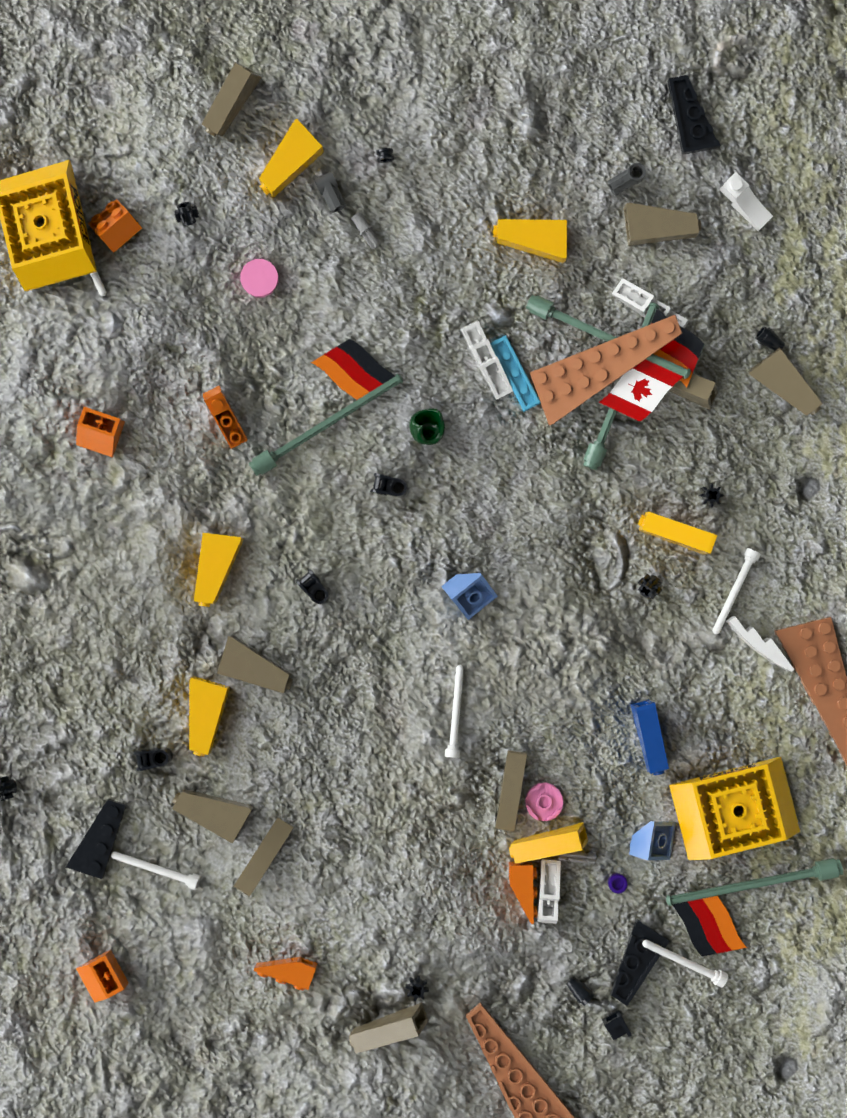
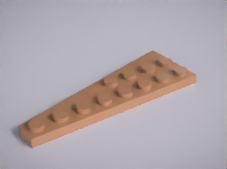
M676 315L530 372L548 424H555L575 408L585 403V401L680 336L682 331Z
M831 617L775 630V634L779 638L793 668L798 673L813 705L817 708L820 718L824 721L831 738H833L847 766V676Z
M481 1002L466 1014L473 1033L515 1118H576Z

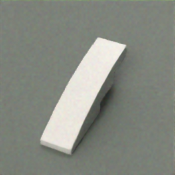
M623 278L612 293L614 297L644 318L650 307L649 304L653 302L659 305L660 308L658 310L666 317L676 315L681 327L685 328L688 324V319L673 312L671 307L656 300L654 295Z
M477 320L461 328V332L495 399L497 400L513 392L500 361L495 355L489 340L486 338L479 321Z
M731 616L726 620L734 632L762 657L786 671L792 672L795 670L771 638L762 640L754 627H748L745 630L735 616Z

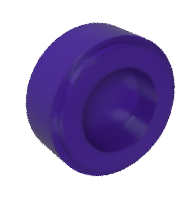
M614 873L608 878V887L612 892L620 894L627 889L628 882L624 875Z

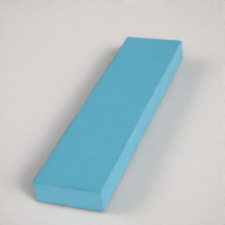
M505 335L490 343L523 412L541 404L507 336Z

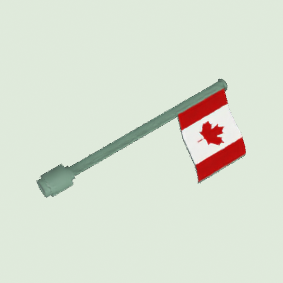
M532 295L527 303L526 309L531 314L544 320L554 317L607 342L617 338L556 310L554 302L539 295ZM652 354L625 373L611 392L599 403L641 422L654 411L666 393L683 377L687 379L690 376L691 370L689 368L687 370Z

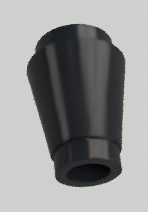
M762 327L755 337L759 344L774 351L779 347L782 350L785 346V343L770 327Z
M575 976L566 983L579 1004L581 1003L585 1006L594 997L592 989L579 979H576Z

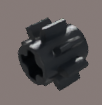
M183 202L177 205L178 210L174 211L177 223L182 221L183 226H190L196 223V218L199 217L196 205L191 206L190 202Z
M709 484V489L702 487L701 489L704 492L698 495V497L703 499L701 504L709 503V508L713 507V502L720 505L719 498L724 496L719 492L721 487L713 488V484ZM713 492L714 495L712 497L714 499L709 500V493Z
M646 574L644 578L642 577L638 581V584L641 585L638 591L644 597H651L653 599L662 591L660 588L662 582L654 575Z
M9 776L0 777V800L13 798V794L17 792L15 780H9Z
M420 975L415 979L410 977V984H405V988L410 990L407 992V997H414V1001L420 997L424 1000V992H429V988L424 987L427 984V979L422 981ZM414 986L420 987V991L418 989L414 990Z

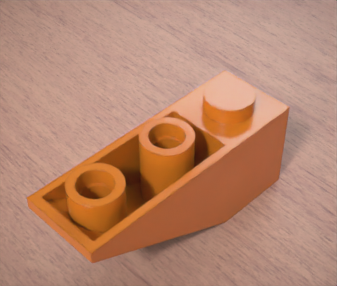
M220 385L203 393L204 401L230 448L232 449L248 441Z
M509 862L510 886L530 923L534 924V918H537V906H534V899H537V887H533V879H537V869L533 867L532 862L516 864L515 862Z
M293 957L256 963L254 971L261 977L267 978L269 976L275 978V981L278 983H289L294 985V988L303 991L304 989L309 990L317 963L302 957Z

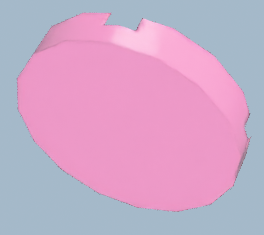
M254 259L249 261L241 271V284L244 290L251 296L263 298L271 295L278 285L279 275L277 270L267 260Z
M547 782L537 783L528 790L525 797V806L534 819L551 821L562 811L563 796L560 790L553 784Z

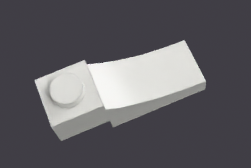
M737 172L719 189L732 202L731 206L757 231L773 217L751 191L749 184Z
M541 859L537 922L556 924L558 921L561 861Z

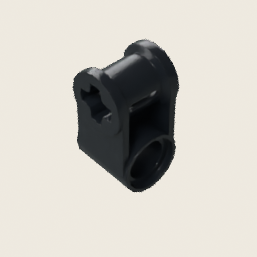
M374 473V485L370 492L398 498L404 497L407 494L408 486L403 480ZM401 483L404 485L402 493H395L394 487L396 484Z
M308 569V573L300 580H295L313 602L317 604L328 602L330 598L329 591L311 569ZM319 590H323L325 593V598L322 601L316 599V593Z
M167 747L143 749L133 752L136 755L138 766L136 771L162 767L171 762L173 758L172 751ZM159 752H162V753L165 754V756H166L165 762H163V761H161V760L159 759V757H158Z

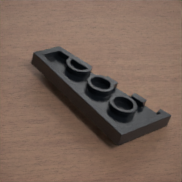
M688 75L669 78L667 82L682 155L720 148V142L713 133L714 130L705 116L706 113L697 99L698 96Z
M107 799L65 868L96 878H104L127 804Z
M637 918L610 992L611 996L626 1006L629 1005L660 957V954L645 948L642 944L643 941L649 940L664 948L670 942Z

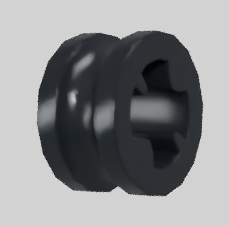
M382 148L377 150L376 154L379 156L377 161L379 163L393 161V149Z

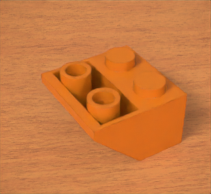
M117 199L108 203L105 209L100 214L94 215L88 223L113 253L142 229L139 223Z
M83 407L77 424L76 445L113 457L125 421Z
M111 949L76 968L94 1003L112 997L124 990L129 984Z

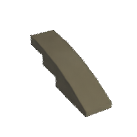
M507 751L495 829L515 830L527 753Z
M277 817L233 887L250 897L294 827Z

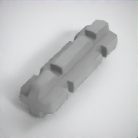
M582 851L558 855L560 861L596 863V854L591 852L586 854Z

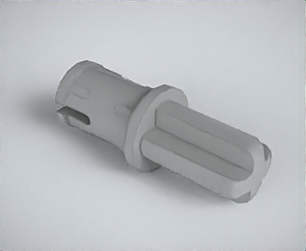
M361 212L355 214L351 220L360 231L359 235L364 237L371 249H376L381 243L373 232V227L369 226Z

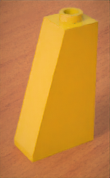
M298 119L294 120L259 177L261 183L259 187L266 195L270 194L273 198L324 153L323 146Z
M498 219L497 225H493V237H497L498 244L565 263L567 258V220Z
M651 512L641 515L638 522L640 526L639 531L702 555L711 554L717 535Z
M211 533L202 534L194 601L199 602V606L210 607V604H216L243 543L242 537Z
M195 676L190 677L189 750L194 751L193 754L205 757V755L211 753L230 687Z
M584 822L514 840L511 843V847H509L510 856L514 858L516 864L581 851L588 842Z

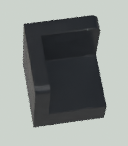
M619 1010L602 1019L613 1040L626 1033L628 1037L632 1036Z

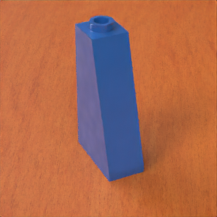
M650 700L630 704L647 771L650 774L653 773V775L665 773L664 770L669 769L656 705Z

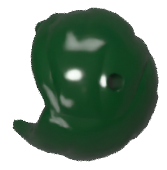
M432 408L418 411L412 415L409 429L414 440L423 445H433L443 438L445 423L440 411Z

